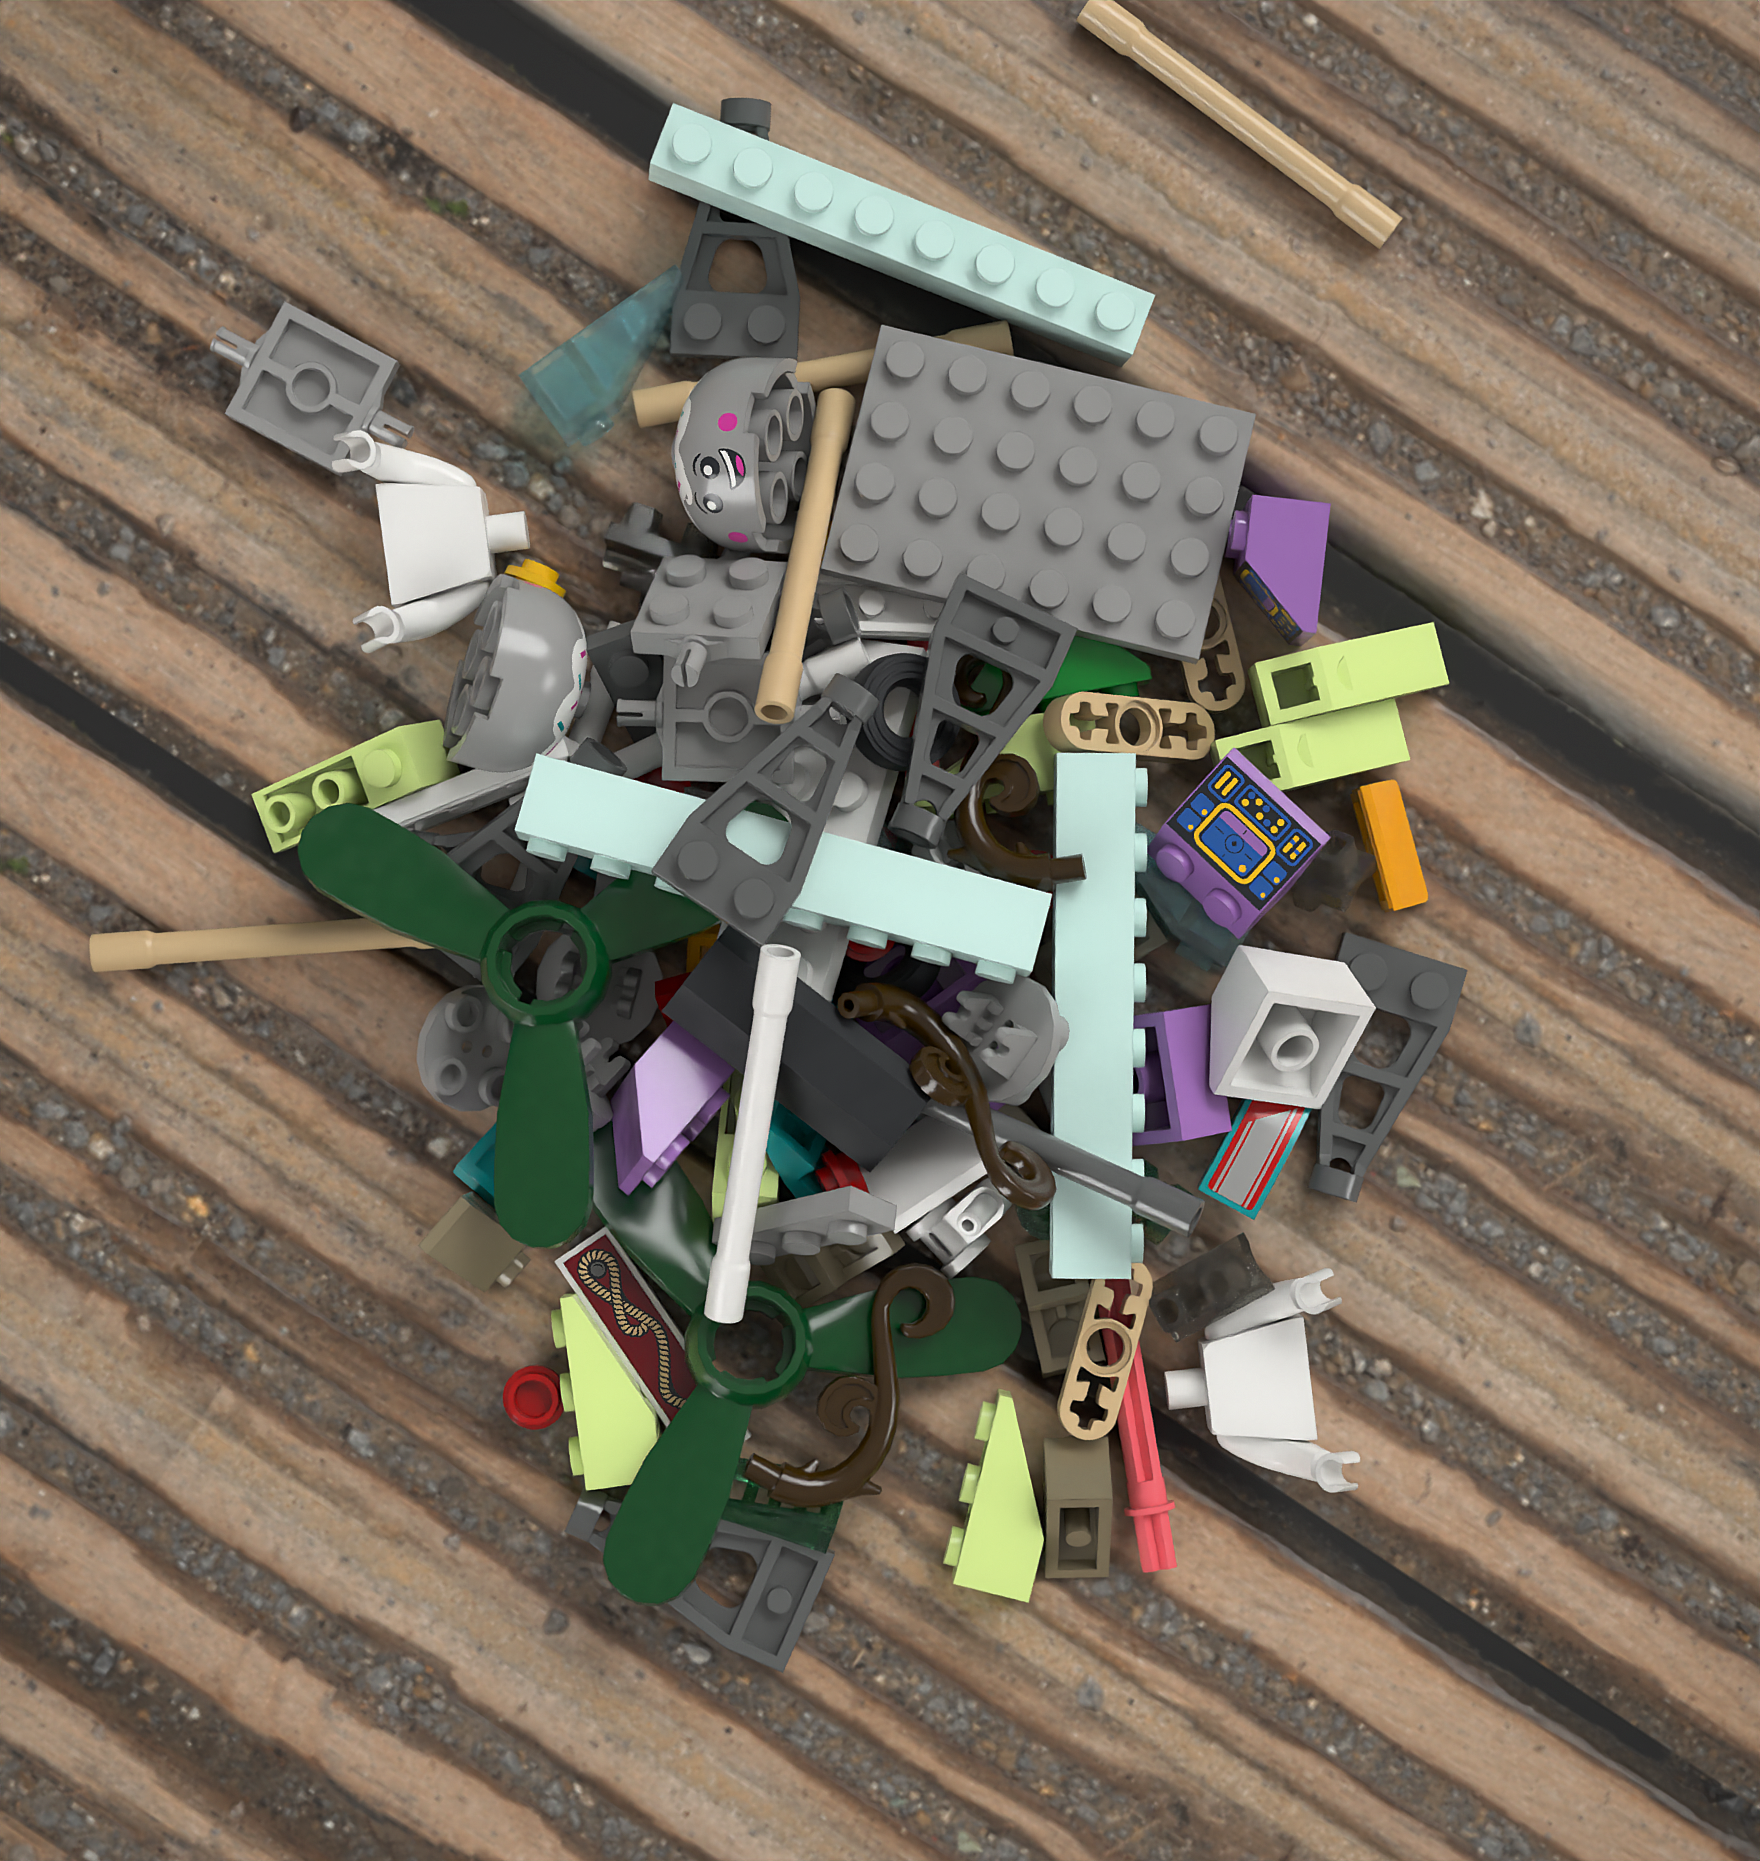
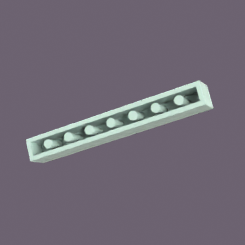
M675 103L672 104L650 162L649 180L1000 320H1007L1010 324L1119 367H1122L1133 355L1155 297L1152 293Z
M536 753L515 832L519 839L528 841L527 852L543 858L564 862L566 854L569 852L593 859L590 869L609 876L629 879L631 869L653 875L651 870L688 816L706 800ZM742 810L729 822L726 836L731 844L761 864L769 865L778 861L782 856L792 825L786 821ZM823 832L802 891L783 918V922L818 932L821 931L823 922L848 928L847 939L879 949H885L887 940L913 946L911 957L941 966H949L951 957L977 964L975 974L978 976L1013 984L1016 974L1027 977L1033 970L1053 894ZM658 877L656 878L655 887L683 895Z
M1056 753L1054 755L1053 858L1083 854L1087 879L1057 884L1053 892L1052 998L1058 1005L1059 1015L1068 1022L1070 1032L1066 1046L1059 1051L1051 1068V1135L1144 1177V1160L1132 1159V1133H1144L1145 1125L1144 1094H1133V1068H1144L1145 1029L1133 1028L1134 1002L1144 1003L1146 996L1145 963H1134V937L1146 936V898H1135V872H1146L1147 835L1146 833H1135V807L1147 806V768H1136V753ZM1052 1172L1057 1190L1053 1200L1050 1202L1049 1272L1051 1277L1065 1279H1131V1263H1143L1144 1253L1143 1224H1132V1209Z

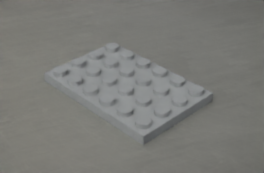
M881 325L821 565V574L944 604L959 573H962L1077 627L1075 636L1197 664L1256 414Z

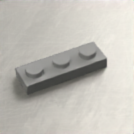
M847 1186L757 1208L749 1254L750 1264L770 1265L775 1262V1257L791 1253L814 1255L820 1252V1247L836 1243L845 1245L863 1244L866 1242L867 1236L895 1230L897 1205L853 1186ZM722 1217L714 1218L712 1243L718 1245Z

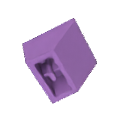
M675 1021L667 1027L635 1063L610 1100L613 1112L612 1122L618 1186L628 1196L642 1180L652 1188L677 1160V1157L690 1141H693L731 1096L722 1086L735 1069Z

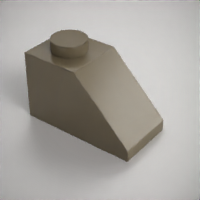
M474 1190L460 1196L418 1245L429 1256L483 1292L490 1289L496 1281L506 1289L531 1261L523 1253L527 1245L510 1237L500 1225L496 1210Z
M1073 1435L1064 1438H1044L1043 1518L1045 1578L1109 1577L1113 1498L1108 1437H1101L1095 1440H1083Z

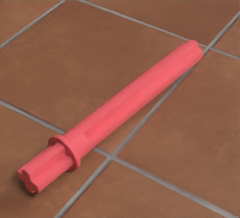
M1106 1279L1105 1287L1114 1291V1298L1110 1310L1098 1304L1100 1317L1114 1319L1128 1328L1133 1314H1121L1119 1311L1124 1296L1131 1294L1129 1279ZM1103 1328L1102 1333L1107 1363L1111 1365L1120 1358L1123 1351V1342L1116 1331ZM1138 1341L1119 1409L1117 1423L1130 1505L1124 1508L1125 1516H1133L1141 1567L1143 1572L1148 1573L1177 1567L1168 1511L1175 1508L1174 1500L1167 1499L1164 1476L1161 1473L1140 1342ZM1110 1377L1111 1387L1113 1388L1115 1377Z

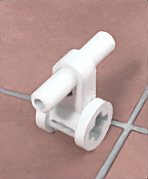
M1009 1166L1019 1177L1023 1178L1015 1167ZM987 1178L981 1181L957 1203L950 1197L917 1219L908 1228L906 1233L914 1242L919 1238L944 1264L940 1271L948 1279H951L991 1242L984 1232L1005 1214L1012 1203L1002 1196L990 1179Z

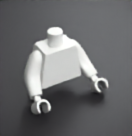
M361 430L334 435L333 439L335 441L341 440L348 445L351 456L350 459L332 461L333 470L338 473L361 470L383 482L375 485L391 605L396 609L390 610L384 606H376L353 618L354 625L365 622L372 627L375 633V639L361 645L365 653H371L389 643H402L427 638L456 624L480 606L489 586L497 577L494 553L530 548L525 512L520 511L489 516L486 494L480 487L476 486L473 477L460 468L424 454L374 442L368 433Z
M1324 1268L1303 1278L1290 1279L1262 1286L1227 1306L1207 1324L1205 1337L1198 1339L1200 1368L1164 1372L1168 1409L1205 1406L1208 1429L1217 1436L1218 1443L1230 1453L1270 1470L1316 1481L1328 1492H1343L1358 1488L1357 1483H1349L1344 1479L1341 1468L1343 1463L1360 1462L1359 1454L1355 1451L1331 1453L1308 1441L1317 1440L1304 1318L1298 1313L1305 1311L1309 1314H1319L1341 1304V1297L1329 1299L1321 1291L1320 1282L1334 1276L1330 1268Z

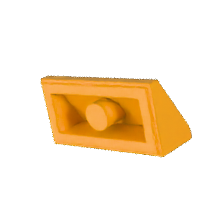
M1387 780L1352 790L1350 796L1381 910H1384L1385 913L1426 902L1428 900V892L1398 783L1395 780Z

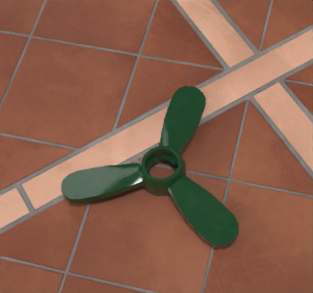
M754 801L744 809L745 811L789 822L772 805ZM351 803L328 806L314 815L301 833L297 851L302 872L308 881L321 894L392 933L480 963L481 982L491 1003L514 1023L497 1111L494 1158L495 1209L499 1223L512 1239L534 1249H554L570 1243L586 1227L594 1200L593 1115L577 1024L586 1020L605 999L613 976L612 964L695 936L722 921L686 896L655 887L656 876L632 869L629 879L617 878L581 909L552 899L528 901L510 910L444 852L401 825L368 807ZM561 928L574 931L570 939L578 948L582 962L580 977L583 980L576 990L571 989L564 996L549 1001L533 999L531 1005L520 1002L519 999L523 993L515 984L511 970L512 948L517 942L521 943L531 934L542 931L560 932Z
M611 1119L602 1128H598L593 1132L594 1200L592 1209L622 1249L691 1317L684 1335L685 1362L697 1386L644 1459L606 1537L603 1563L608 1580L622 1597L637 1605L660 1606L680 1598L697 1577L729 1503L751 1411L764 1409L784 1400L804 1379L807 1370L874 1377L871 1318L872 1305L877 1289L803 1309L784 1289L761 1280H749L744 1311L759 1312L771 1320L776 1318L783 1326V1329L780 1331L783 1342L782 1355L774 1369L778 1378L766 1382L764 1377L748 1380L736 1378L725 1370L720 1372L714 1367L712 1362L716 1360L713 1346L715 1333L721 1323L709 1319L704 1314L713 1257L717 1253L718 1246L712 1243L714 1224L703 1200L677 1160L652 1188L642 1180L629 1196L619 1189L613 1122ZM979 1277L947 1279L953 1287L956 1302L953 1317L943 1330L932 1336L919 1339L907 1338L902 1335L899 1326L901 1323H912L921 1318L926 1310V1300L923 1294L916 1289L906 1288L901 1290L894 1297L890 1306V1326L898 1379L984 1372L1003 1364L1015 1351L1022 1332L1021 1313L1013 1295L999 1283Z

